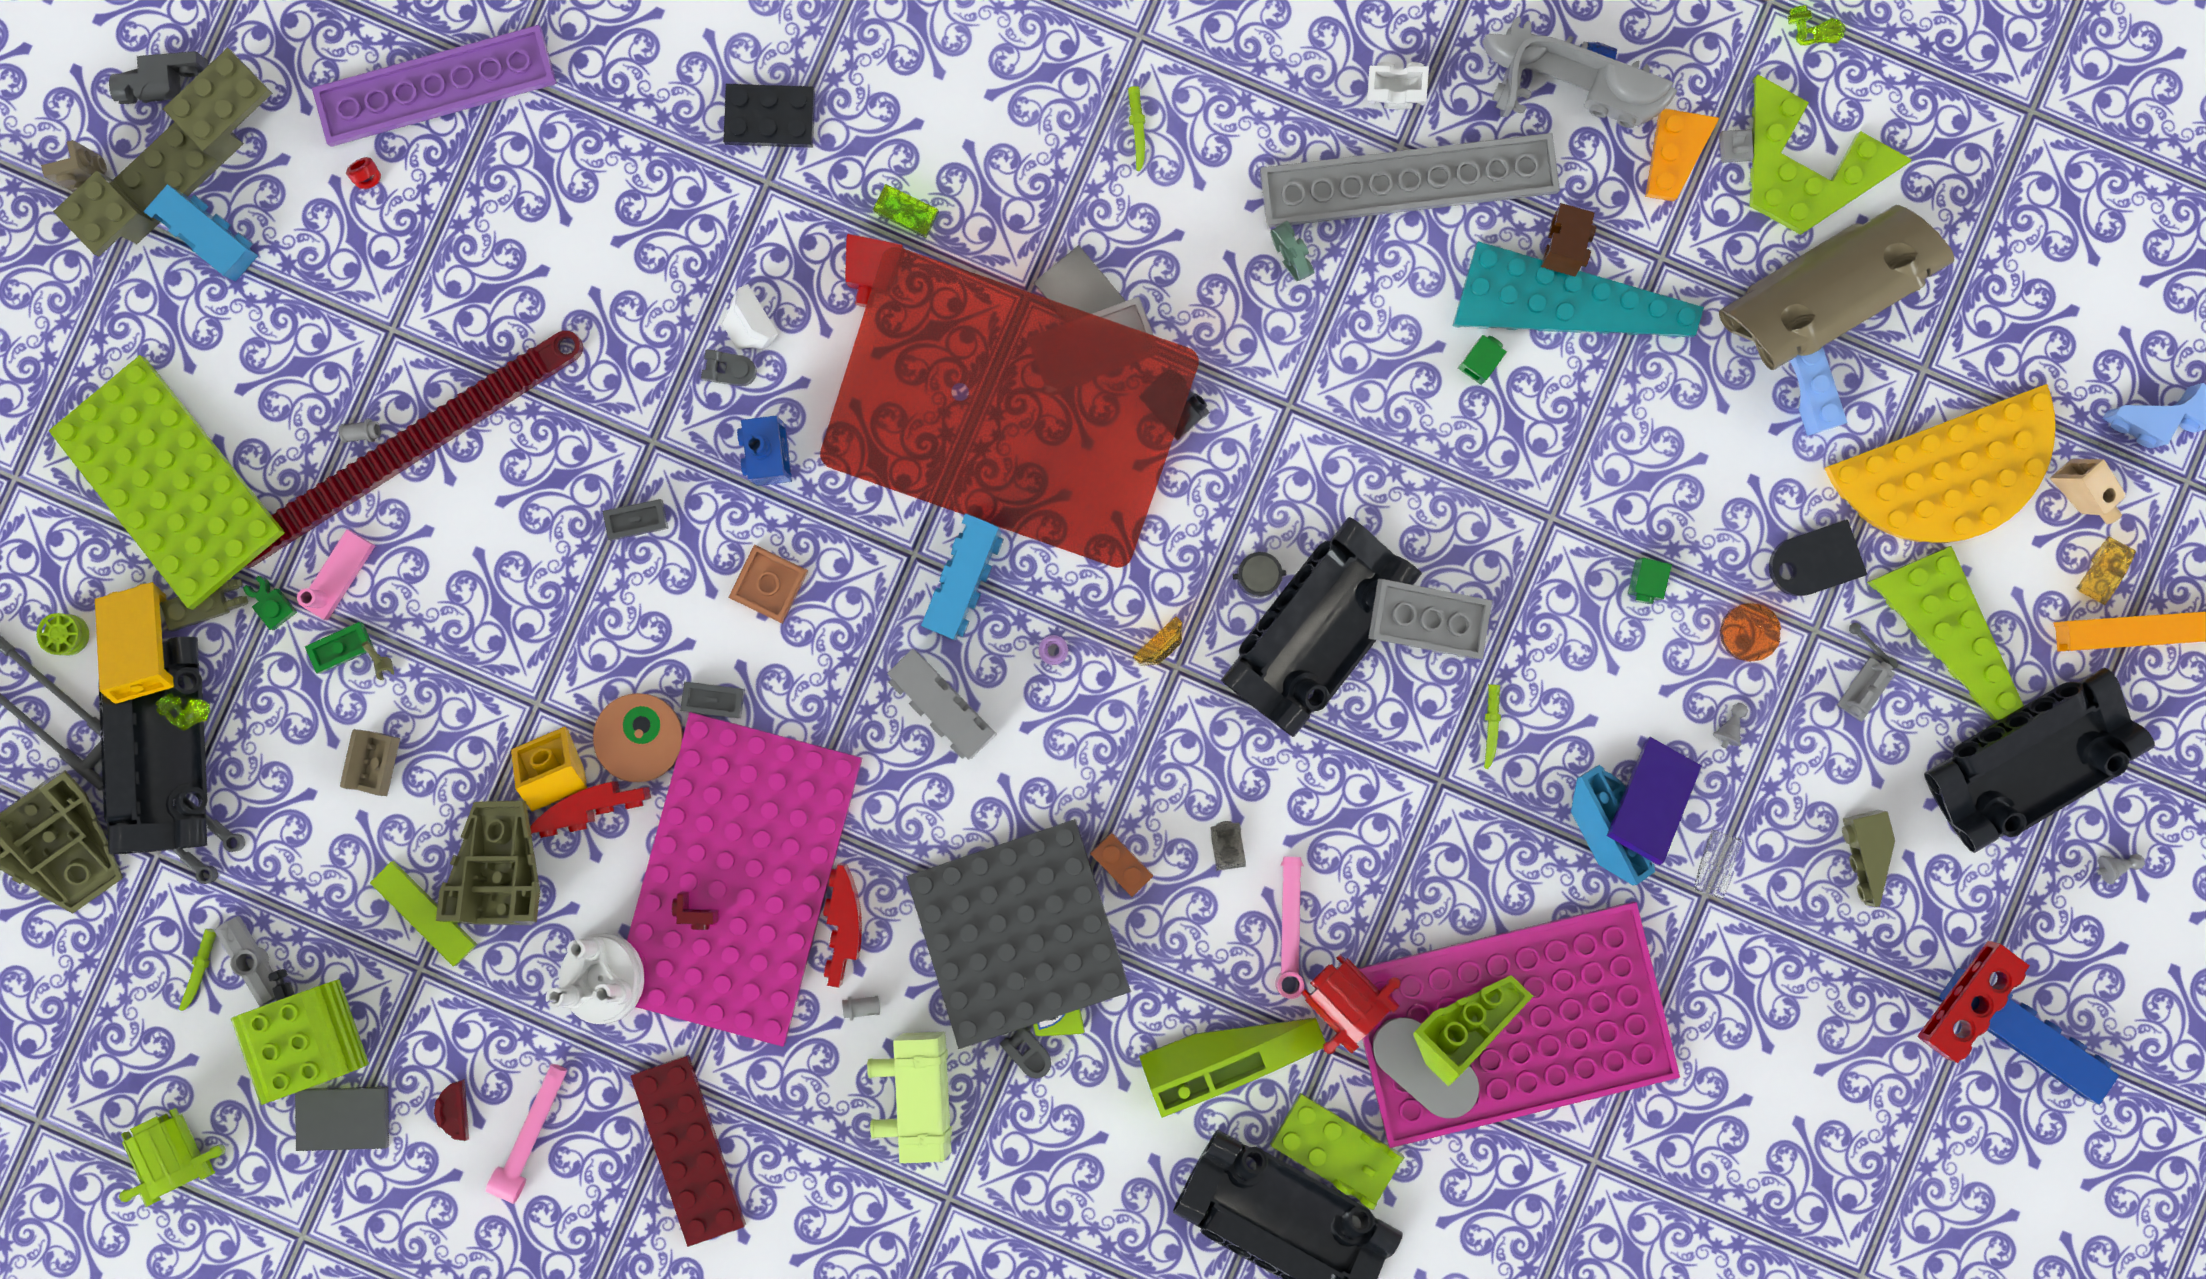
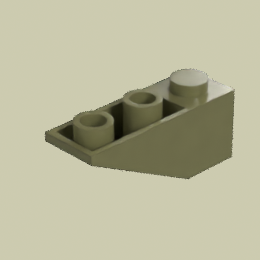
M1875 810L1843 818L1842 834L1845 842L1849 844L1852 855H1850L1849 861L1852 870L1858 876L1857 892L1859 898L1867 906L1880 907L1895 837L1888 811Z

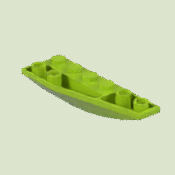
M1315 1017L1195 1033L1139 1055V1059L1161 1118L1298 1061L1322 1049L1325 1039Z

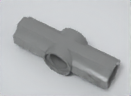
M234 917L218 926L214 932L231 958L230 966L232 971L242 976L260 1007L274 1001L275 996L272 988L277 986L276 981H269L268 975L273 972L268 964L269 956L263 948L258 947L241 917ZM248 954L251 955V957L254 960V965L252 968L248 967V965L246 964V957Z

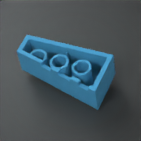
M966 513L962 520V524L966 525L964 531L955 538L951 552L953 557L951 561H947L939 580L941 582L940 588L935 589L921 624L922 627L955 641L958 635L963 637L970 622L965 619L970 608L975 610L981 593L977 592L981 581L987 582L993 567L989 565L992 554L998 555L1004 541L1000 537L1002 532L998 526Z

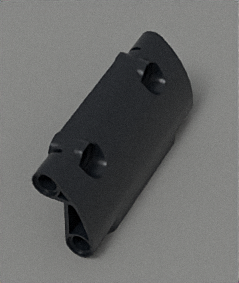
M1348 517L1330 541L1321 543L1314 550L1245 638L1239 648L1240 656L1221 681L1290 736L1295 737L1310 718L1311 713L1322 710L1327 706L1333 695L1376 642V640L1368 638L1378 579L1414 585L1422 575L1421 571L1407 560L1393 554L1364 526L1353 518ZM1314 690L1312 697L1308 699L1310 692Z
M174 637L162 642L164 669L173 676V688L117 704L113 703L99 690L104 820L107 822L109 854L143 853L207 846L206 805L208 799L202 678L199 674L197 637ZM178 677H189L193 682V688L190 690L180 688ZM186 794H193L198 798L199 803L196 809L185 807L183 798Z
M2101 668L2079 682H2066L1960 743L1954 748L1952 757L1926 771L1924 777L1948 823L1964 845L1971 852L1976 853L1998 840L1999 837L2005 835L2008 837L2018 836L2048 816L2111 779L2120 776L2128 768L2129 761L2153 749L2155 742L2151 734L2143 726L2131 720L2118 679L2109 669Z
M1216 1130L1201 1154L1173 1209L1174 1214L1201 1228V1233L1207 1238L1281 1279H1378L1385 1259L1391 1257L1396 1252L1403 1236V1232L1375 1218L1367 1207L1351 1200L1263 1151L1261 1148L1244 1145L1220 1130ZM1246 1157H1250L1255 1161L1256 1170H1252L1247 1166ZM1352 1215L1358 1217L1361 1221V1229L1353 1225Z

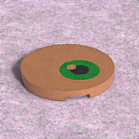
M628 694L612 701L600 713L593 731V745L598 760L610 774L628 782H647L664 775L675 765L681 749L684 731L677 714L664 700L649 694Z

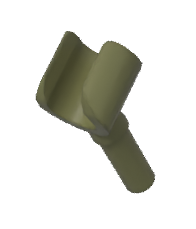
M368 641L363 642V648L374 662L377 679L384 680L383 670H389L394 675L391 659L381 657Z

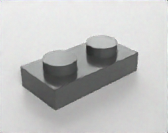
M662 499L602 511L607 537L610 541L669 529Z
M684 681L680 711L741 718L745 689Z

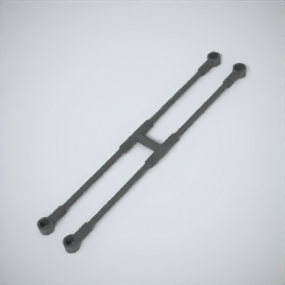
M0 635V652L15 660L87 722V726L100 736V720L95 716L92 717L19 655L15 651V647ZM0 693L1 705L60 754L59 757L91 783V785L97 790L103 791L102 777L93 770L94 766L101 759V740L88 756L81 760L70 749H65ZM184 796L183 803L185 807L196 809L197 806ZM206 814L207 828L223 841L225 850L236 852L244 848L245 839L242 835L231 833L220 822L211 819ZM232 838H235L237 840V846L235 848L231 846ZM183 849L172 850L180 857V861L196 873L195 877L199 883L208 884L217 879L218 872L215 867L205 866L193 854L185 852ZM205 870H208L210 872V878L208 880H206L203 876Z

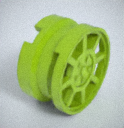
M53 613L41 620L37 627L36 637L44 651L54 655L69 656L81 652L86 647L89 640V629L85 621L76 615ZM46 624V627H45V629H44V633H42V629H43L44 625Z

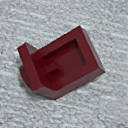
M682 891L677 894V898L673 899L672 915L677 917L676 924H691V929L708 930L710 925L718 922V910L689 909V892Z

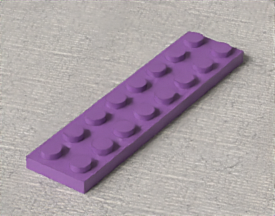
M539 25L313 87L312 91L326 143L333 147L557 84L542 28Z

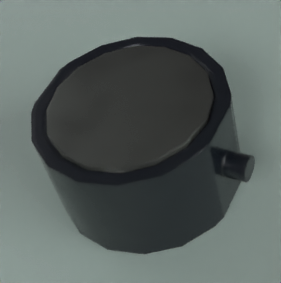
M1255 552L1242 560L1237 569V574H1233V580L1237 579L1238 585L1244 593L1251 597L1261 598L1270 595L1278 588L1282 581V576H1286V570H1282L1281 564L1273 555L1267 552Z

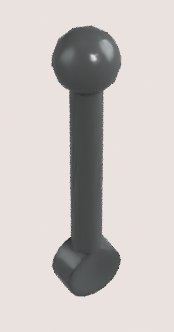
M1852 623L1849 626V631L1852 634H1857L1877 655L1893 667L1892 670L1898 667L1897 661L1892 657L1889 658L1864 634L1858 623Z

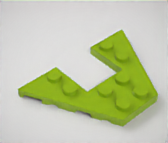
M1759 74L1754 77V107L1752 108L1754 158L1752 159V168L1750 169L1752 190L1750 192L1749 207L1796 233L1803 234L1911 162L1912 159L1860 131L1853 139L1832 179L1825 178L1781 153L1809 102Z

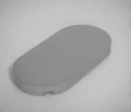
M1407 1017L1393 1018L1384 1022L1377 1029L1373 1038L1374 1057L1380 1068L1436 1116L1447 1119L1457 1118L1469 1112L1475 1105L1479 1095V1082L1473 1069L1469 1066L1448 1087L1425 1064L1413 1033L1419 1028L1421 1023Z

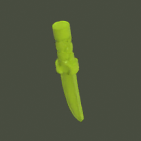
M1132 86L1128 88L1129 104L1131 107L1129 124L1133 125L1136 171H1141L1145 159V115H1142L1140 88Z
M1488 684L1489 698L1487 714H1485V720L1488 721L1485 769H1489L1493 763L1497 748L1499 721H1501V714L1498 713L1500 685Z
M205 929L197 956L193 957L192 964L194 967L179 1006L180 1011H184L193 1001L205 969L209 967L211 961L209 956L216 938V933L213 929Z

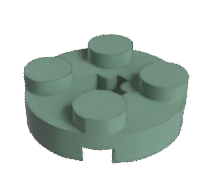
M1288 221L1281 223L1270 231L1277 253L1281 251L1285 259L1282 262L1296 281L1305 279L1315 273L1310 261L1305 258L1309 254L1307 246L1301 238L1295 239L1294 230Z

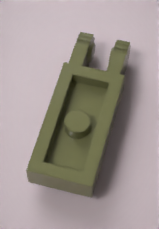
M241 579L226 582L194 610L187 608L179 597L161 602L160 605L168 630L177 631L228 614L230 610L247 605L249 603L247 596H239L226 601L224 595L226 592L242 587Z

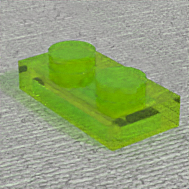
M885 184L873 208L875 214L927 238L939 213L937 208Z

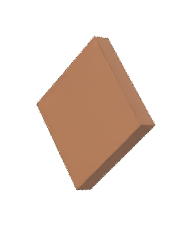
M754 545L728 598L783 624L808 570Z

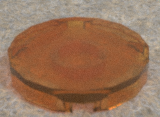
M1755 603L1740 604L1729 610L1723 618L1720 627L1721 642L1726 651L1736 659L1746 662L1763 660L1772 655L1779 646L1781 626L1775 613L1765 605Z

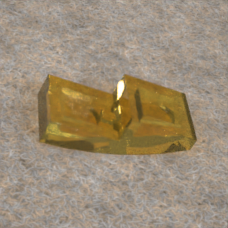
M2108 536L2091 559L2094 564L2076 589L2106 605L2126 574L2136 551Z

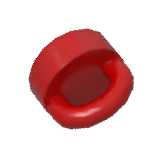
M369 157L356 160L346 170V175L351 182L360 189L372 188L381 179L380 171ZM373 175V178L371 180L363 182Z

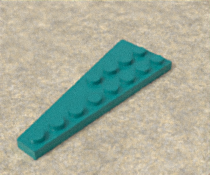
M1478 241L1475 245L1452 325L1457 328H1506L1507 330L1530 329L1551 332H1599V334L1626 333L1628 335L1650 334L1671 337H1694L1697 334L1704 307L1582 271H1578L1574 277L1542 268L1543 260Z

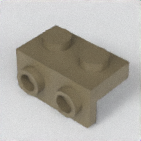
M74 140L67 141L70 158L41 165L45 178L72 192L80 187L95 171H99L102 174L107 172L106 163L99 154Z
M353 729L340 787L378 796H388L400 738L374 731Z

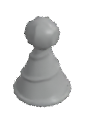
M1742 703L1733 705L1731 709L1733 716L1718 731L1713 733L1715 738L1723 741L1721 747L1727 749L1728 744L1734 746L1742 745L1740 740V719L1745 717L1748 712L1747 706Z
M2139 854L2130 855L2129 859L2124 860L2100 856L2098 859L2100 869H2097V873L2102 875L2106 883L2114 884L2130 867L2134 870L2142 869L2145 865V859Z

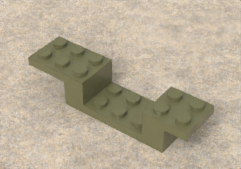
M227 47L163 108L174 121L167 130L117 177L111 179L99 171H95L53 212L98 257L120 237L138 244L160 223V221L151 218L143 211L168 184L189 196L244 144L232 131L273 93Z

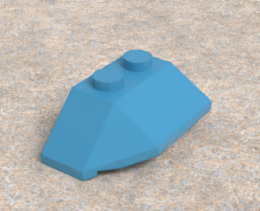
M1598 765L1577 778L1571 813L1598 865L1633 886L1638 885L1655 873V865L1647 858L1606 836L1626 787L1622 781Z

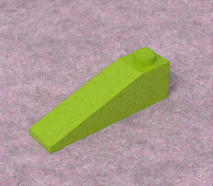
M1510 975L1481 989L1479 992L1459 999L1445 1008L1434 1011L1413 1033L1425 1064L1449 1087L1532 999L1533 995Z

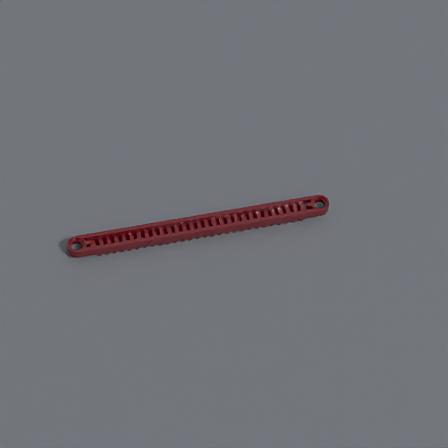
M563 330L554 334L536 347L529 348L525 354L518 355L514 361L507 362L506 366L498 368L495 373L487 375L486 379L479 380L475 386L468 387L465 392L457 394L456 398L448 400L445 405L437 407L436 411L429 412L425 418L418 419L415 424L407 426L406 430L398 432L395 437L387 439L384 444H379L375 450L368 451L365 456L357 458L356 462L348 464L345 469L338 470L334 476H329L326 478V481L318 483L313 489L307 490L306 494L296 497L295 501L288 502L284 508L277 509L276 513L271 516L285 533L243 569L254 567L576 361L583 352L582 340L571 331ZM566 338L572 339L575 343L574 350L569 354H563L560 351V343Z

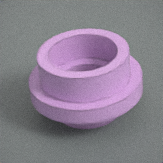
M1056 635L1044 638L1039 645L1041 659L1050 665L1062 663L1068 655V646L1065 640ZM1050 645H1057L1059 647V653L1056 656L1049 655L1048 648Z

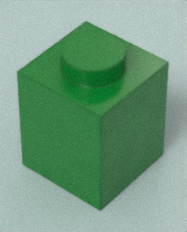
M1482 335L1461 362L1458 369L1482 385L1492 374L1507 351L1502 348L1503 344L1493 336L1486 337Z
M1648 558L1636 559L1628 594L1636 596L1635 601L1645 604H1653L1654 601L1664 599L1672 564Z

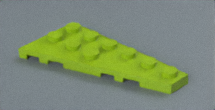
M1952 546L1941 549L1867 582L1883 596L1886 604L1903 618L1906 626L1928 650L1949 669L1948 672L1966 687L1969 695L1992 720L2003 719L2024 706Z

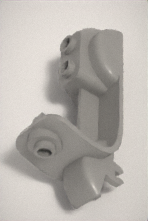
M1516 17L1513 20L1506 35L1487 34L1482 41L1489 57L1497 64L1506 68L1503 82L1498 83L1492 100L1497 101L1496 108L1500 109L1501 117H1508L1512 110L1517 113H1524L1526 110V106L1520 105L1517 101L1518 97L1529 99L1532 94L1528 89H1520L1521 74L1524 69L1535 70L1588 90L1589 93L1584 107L1589 109L1592 115L1600 118L1610 117L1626 128L1642 125L1657 117L1670 104L1677 93V90L1672 87V81L1649 73L1650 68L1648 64L1642 70L1638 69L1640 61H1636L1630 66L1587 50L1588 42L1584 41L1581 47L1571 44L1572 36L1563 41L1553 37L1531 34V22L1527 21L1523 28H1520V17Z

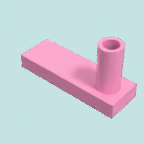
M347 529L309 589L305 588L298 592L297 601L299 605L321 619L328 621L375 548V545Z

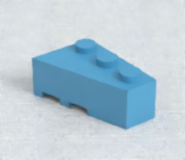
M167 184L143 212L163 223L169 229L168 232L175 237L178 236L192 248L193 252L223 276L236 282L259 256L250 248L253 243L238 232L234 235L228 230L231 224L216 213L212 216L208 213L206 209L209 206L199 197L193 195L190 198Z

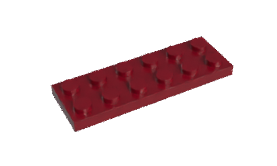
M689 1054L632 1074L630 1077L687 1247L745 1227L746 1222Z

